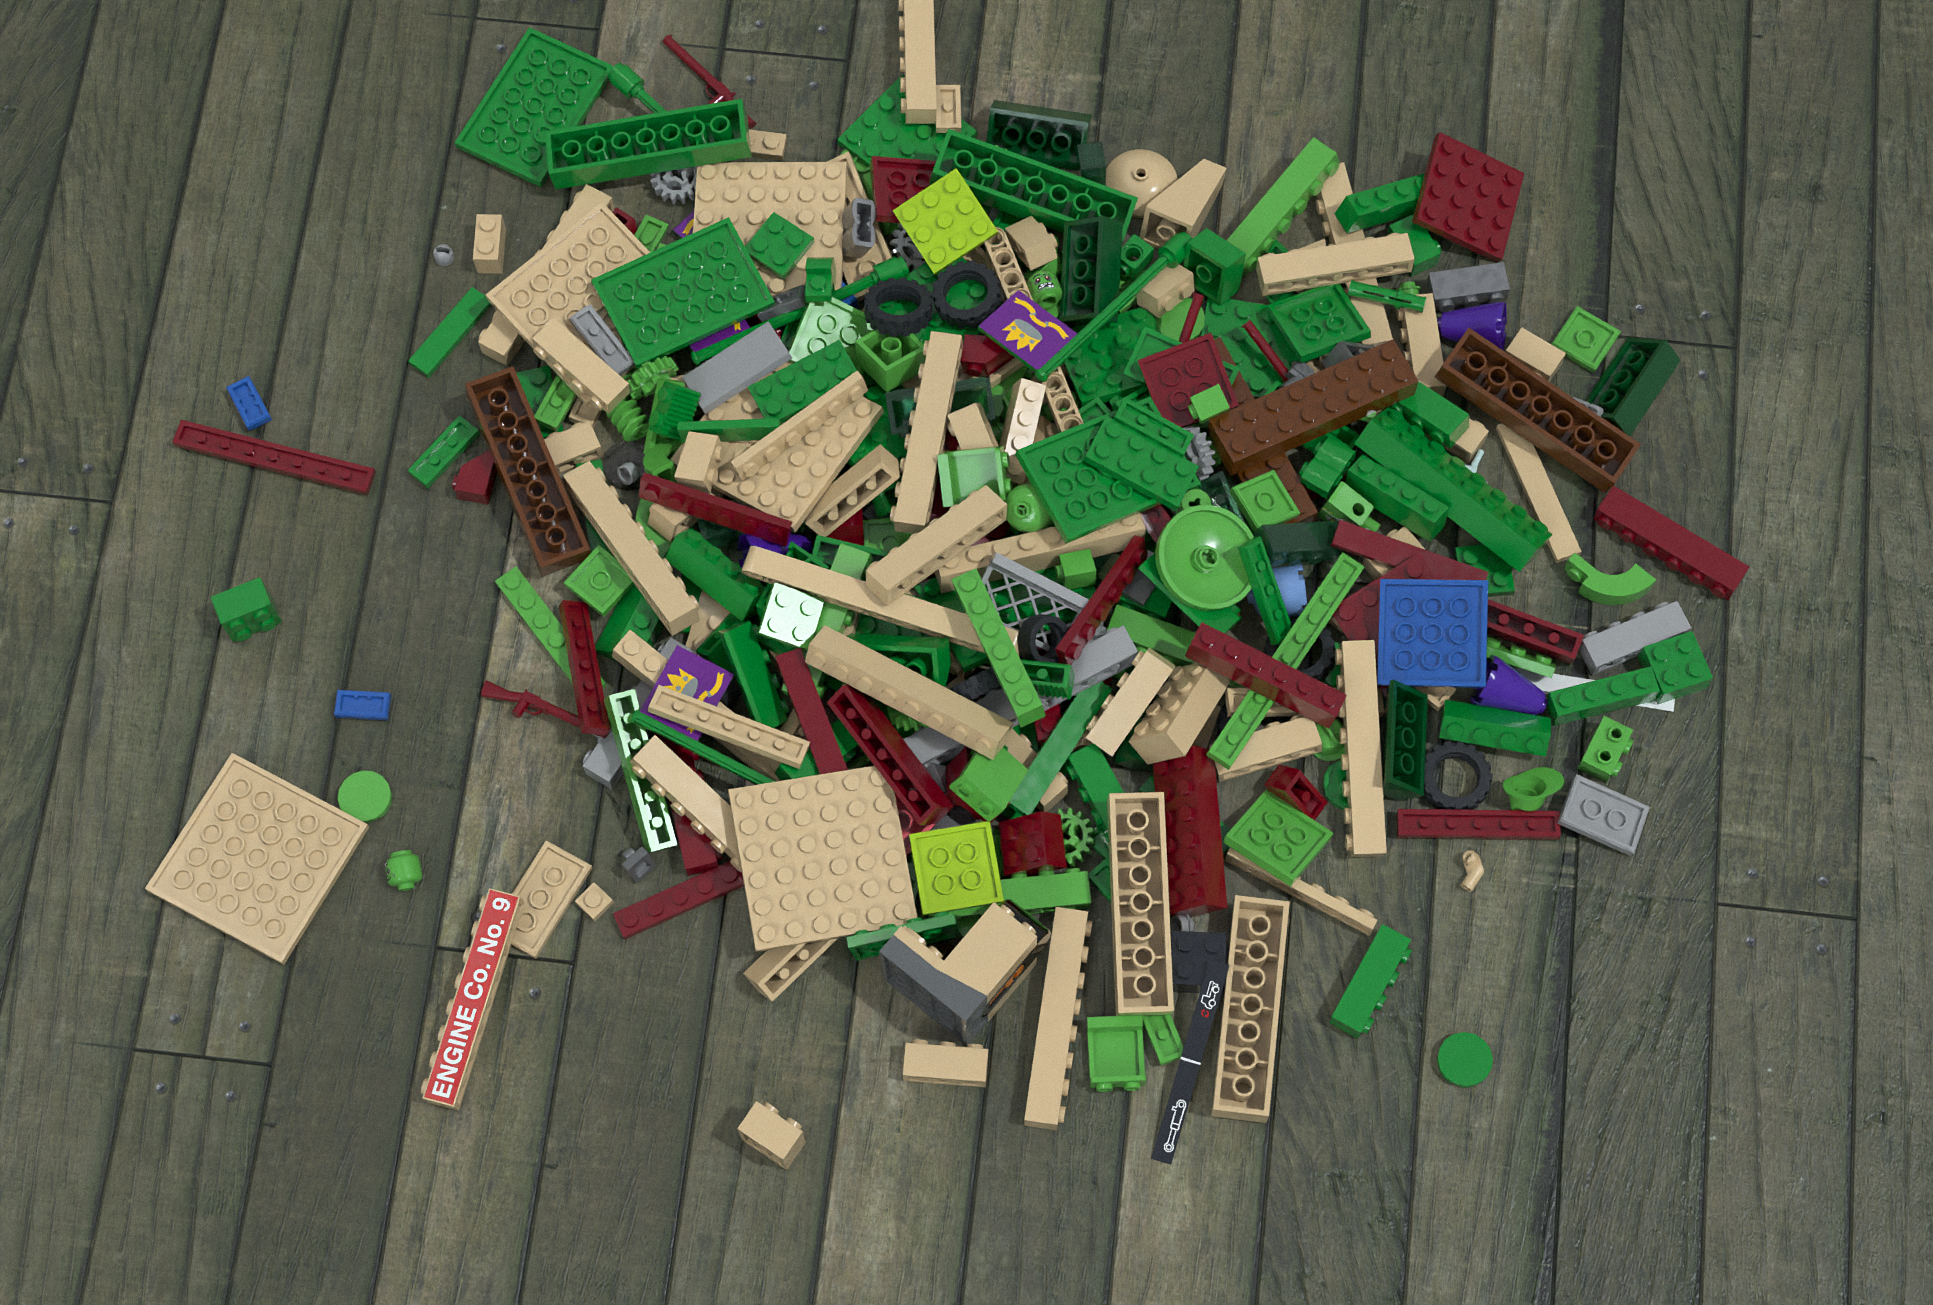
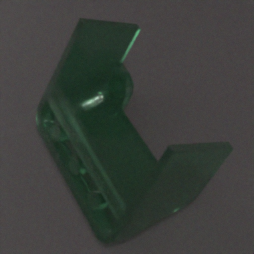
M990 376L958 380L950 414L974 403H981L989 424H992L991 420L996 419ZM916 387L885 393L891 434L899 433V438L906 437V434H911L912 426H909L911 410H916L917 402H914Z

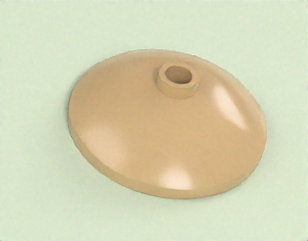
M1136 149L1124 152L1110 162L1104 173L1103 185L1138 197L1132 217L1144 218L1148 203L1176 182L1178 178L1174 167L1165 157L1150 150ZM1142 173V174H1144L1145 176H1144V177H1139V176H1137V174Z

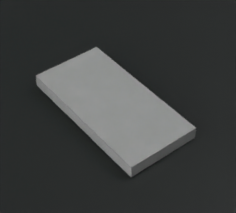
M766 322L682 378L690 389L701 393L698 403L705 414H707L792 359V356L770 323Z

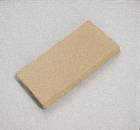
M545 841L512 893L513 895L520 896L525 902L511 944L513 947L535 959L538 957L593 869L592 865Z

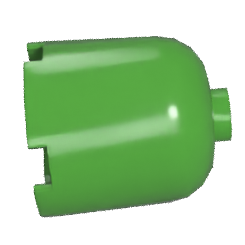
M1030 481L1016 486L1009 492L1005 501L1007 503L1006 520L1013 528L1020 532L1030 533L1055 526Z

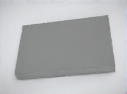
M1576 774L1572 779L1557 824L1632 856L1635 853L1650 807Z

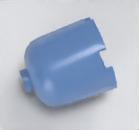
M1295 564L1272 568L1288 616H1300L1305 609L1302 608V605H1307L1305 580L1303 575H1298V572L1303 571V565ZM1251 589L1247 594L1248 604L1253 603L1255 611L1261 616L1253 590Z

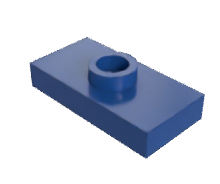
M250 376L226 387L249 431L272 420Z
M337 690L334 715L336 718L388 721L391 694L387 692Z

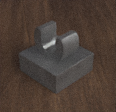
M629 847L622 853L627 859L622 863V866L636 884L657 866L643 847L639 848L636 852Z

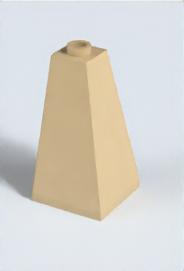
M1206 159L1200 161L1148 203L1139 238L1150 246L1159 249L1174 234L1185 232L1192 238L1197 236L1223 185L1227 168Z

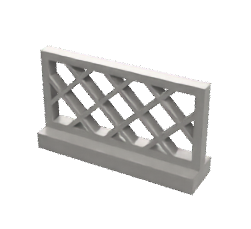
M997 552L992 553L988 561L989 564L981 578L984 586L986 584L987 592L997 612L1011 606L1013 607L1017 621L1009 624L1003 623V625L1014 630L1017 629L1011 626L1018 624L1020 629L1022 623L1029 618L1020 619L1016 607L1017 604L1030 600L1034 614L1038 615L1034 599L1046 596L1050 600L1052 609L1039 614L1047 615L1054 612L1055 617L1059 618L1057 612L1059 610L1069 608L1075 611L1076 614L1072 622L1066 624L1069 630L1089 601V599ZM992 570L1002 574L1005 585L991 589L988 578ZM1007 577L1013 579L1016 582L1009 583ZM1017 584L1026 586L1029 597L1015 601L1010 587ZM1007 588L1011 603L997 607L993 592ZM1031 589L1039 594L1032 595ZM1054 601H1056L1057 603H1059V604H1061V605H1063V606H1060V607H1057V608H1056V605H1055V602H1054ZM1042 626L1036 638L1042 636L1043 642L1036 639L1035 643L1036 646L1048 651L1050 646L1045 635L1051 633V631H1044Z

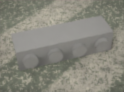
M1678 601L1671 604L1663 602L1654 607V611L1646 614L1644 611L1636 613L1627 622L1621 624L1620 621H1617L1607 626V630L1600 633L1592 631L1586 634L1582 639L1579 652L1591 675H1596L1637 658L1644 646L1690 632L1692 628Z

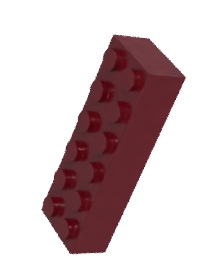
M1193 745L1185 756L1152 763L1155 792H1164L1170 916L1188 914L1189 917H1195L1228 908L1215 761L1206 756L1210 749Z

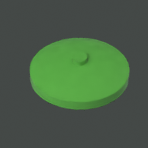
M1198 505L1187 508L1174 516L1164 526L1159 535L1156 545V565L1160 578L1168 591L1177 600L1191 608L1202 611H1218L1228 608L1243 599L1252 589L1238 547L1254 536L1239 517L1224 508L1212 505Z

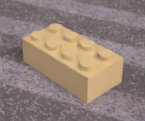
M1197 662L1183 667H1175L1165 685L1157 692L1158 696L1153 704L1147 708L1145 717L1135 727L1134 734L1129 743L1147 764L1185 756L1230 681L1227 677Z

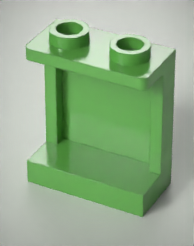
M1004 446L945 451L937 455L943 507H952L955 504H960L967 499L971 492L978 491L985 485L1003 501H1006L1009 492L1013 490L1012 480L1007 478L1006 468L1010 467L1008 452H1004Z
M1004 748L1000 750L994 760L972 749L970 752L972 755L971 759L960 776L949 786L954 793L988 822L1004 811L1028 772V769Z
M1142 1015L1087 1017L1090 1088H1096L1097 1092H1109L1113 1090V1087H1124L1126 1091L1140 1090V1086H1145Z

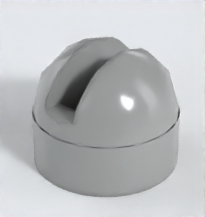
M439 244L435 247L433 257L438 265L448 266L454 261V253L450 246Z
M632 462L624 463L618 467L617 475L622 483L630 485L639 478L640 469Z

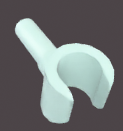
M1479 449L1471 466L1465 465V467L1476 473L1478 463L1484 451Z

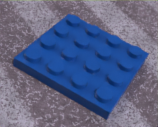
M1380 579L1377 685L1388 686L1390 680H1396L1410 687L1486 688L1488 580Z

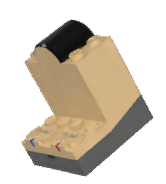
M1006 899L999 905L993 902L943 961V955L933 946L927 948L925 940L916 932L906 926L900 927L879 951L883 979L967 1046L1036 966L1037 956L1047 944L1051 932L1012 899Z

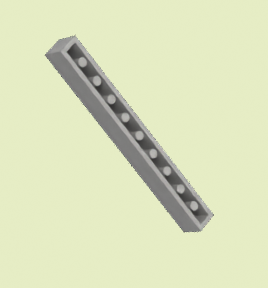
M1124 625L1119 628H1111L1104 633V636L1087 642L1082 649L1079 659L1075 660L1071 665L1075 674L1071 697L1133 665L1131 663L1138 655V650ZM1003 689L991 690L984 698L976 702L972 701L1013 722L1012 728L1019 725ZM1040 694L1038 695L1044 711L1067 700V698L1062 699L1061 697L1057 699L1056 696L1052 698L1051 696L1046 697L1044 695L1041 697ZM922 726L913 735L905 739L902 738L922 765L932 762L941 765L955 758L965 747V745L931 727L925 728Z

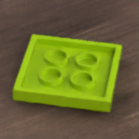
M957 168L893 210L934 275L998 234L997 229Z
M986 821L909 834L923 916L991 905L993 902L997 904L1004 901L990 822Z

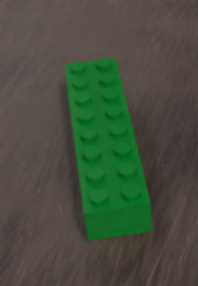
M742 99L545 131L548 172L555 190L752 157L748 118Z
M950 129L946 133L929 181V185H932L957 168L981 204L1022 219L1032 216L1038 223L1042 222L1045 227L1064 233V222L1105 216L1123 222L1122 243L1138 197Z
M1388 407L1371 419L1354 443L1386 469L1448 506L1447 516L1518 572L1524 569L1538 555L1553 535L1548 531L1545 524L1532 519L1527 515V511L1523 507L1514 505L1501 490L1492 488L1486 483L1483 476L1473 473L1465 467V463L1461 459L1452 457L1440 443L1432 441L1425 436L1421 428L1411 425L1395 409Z

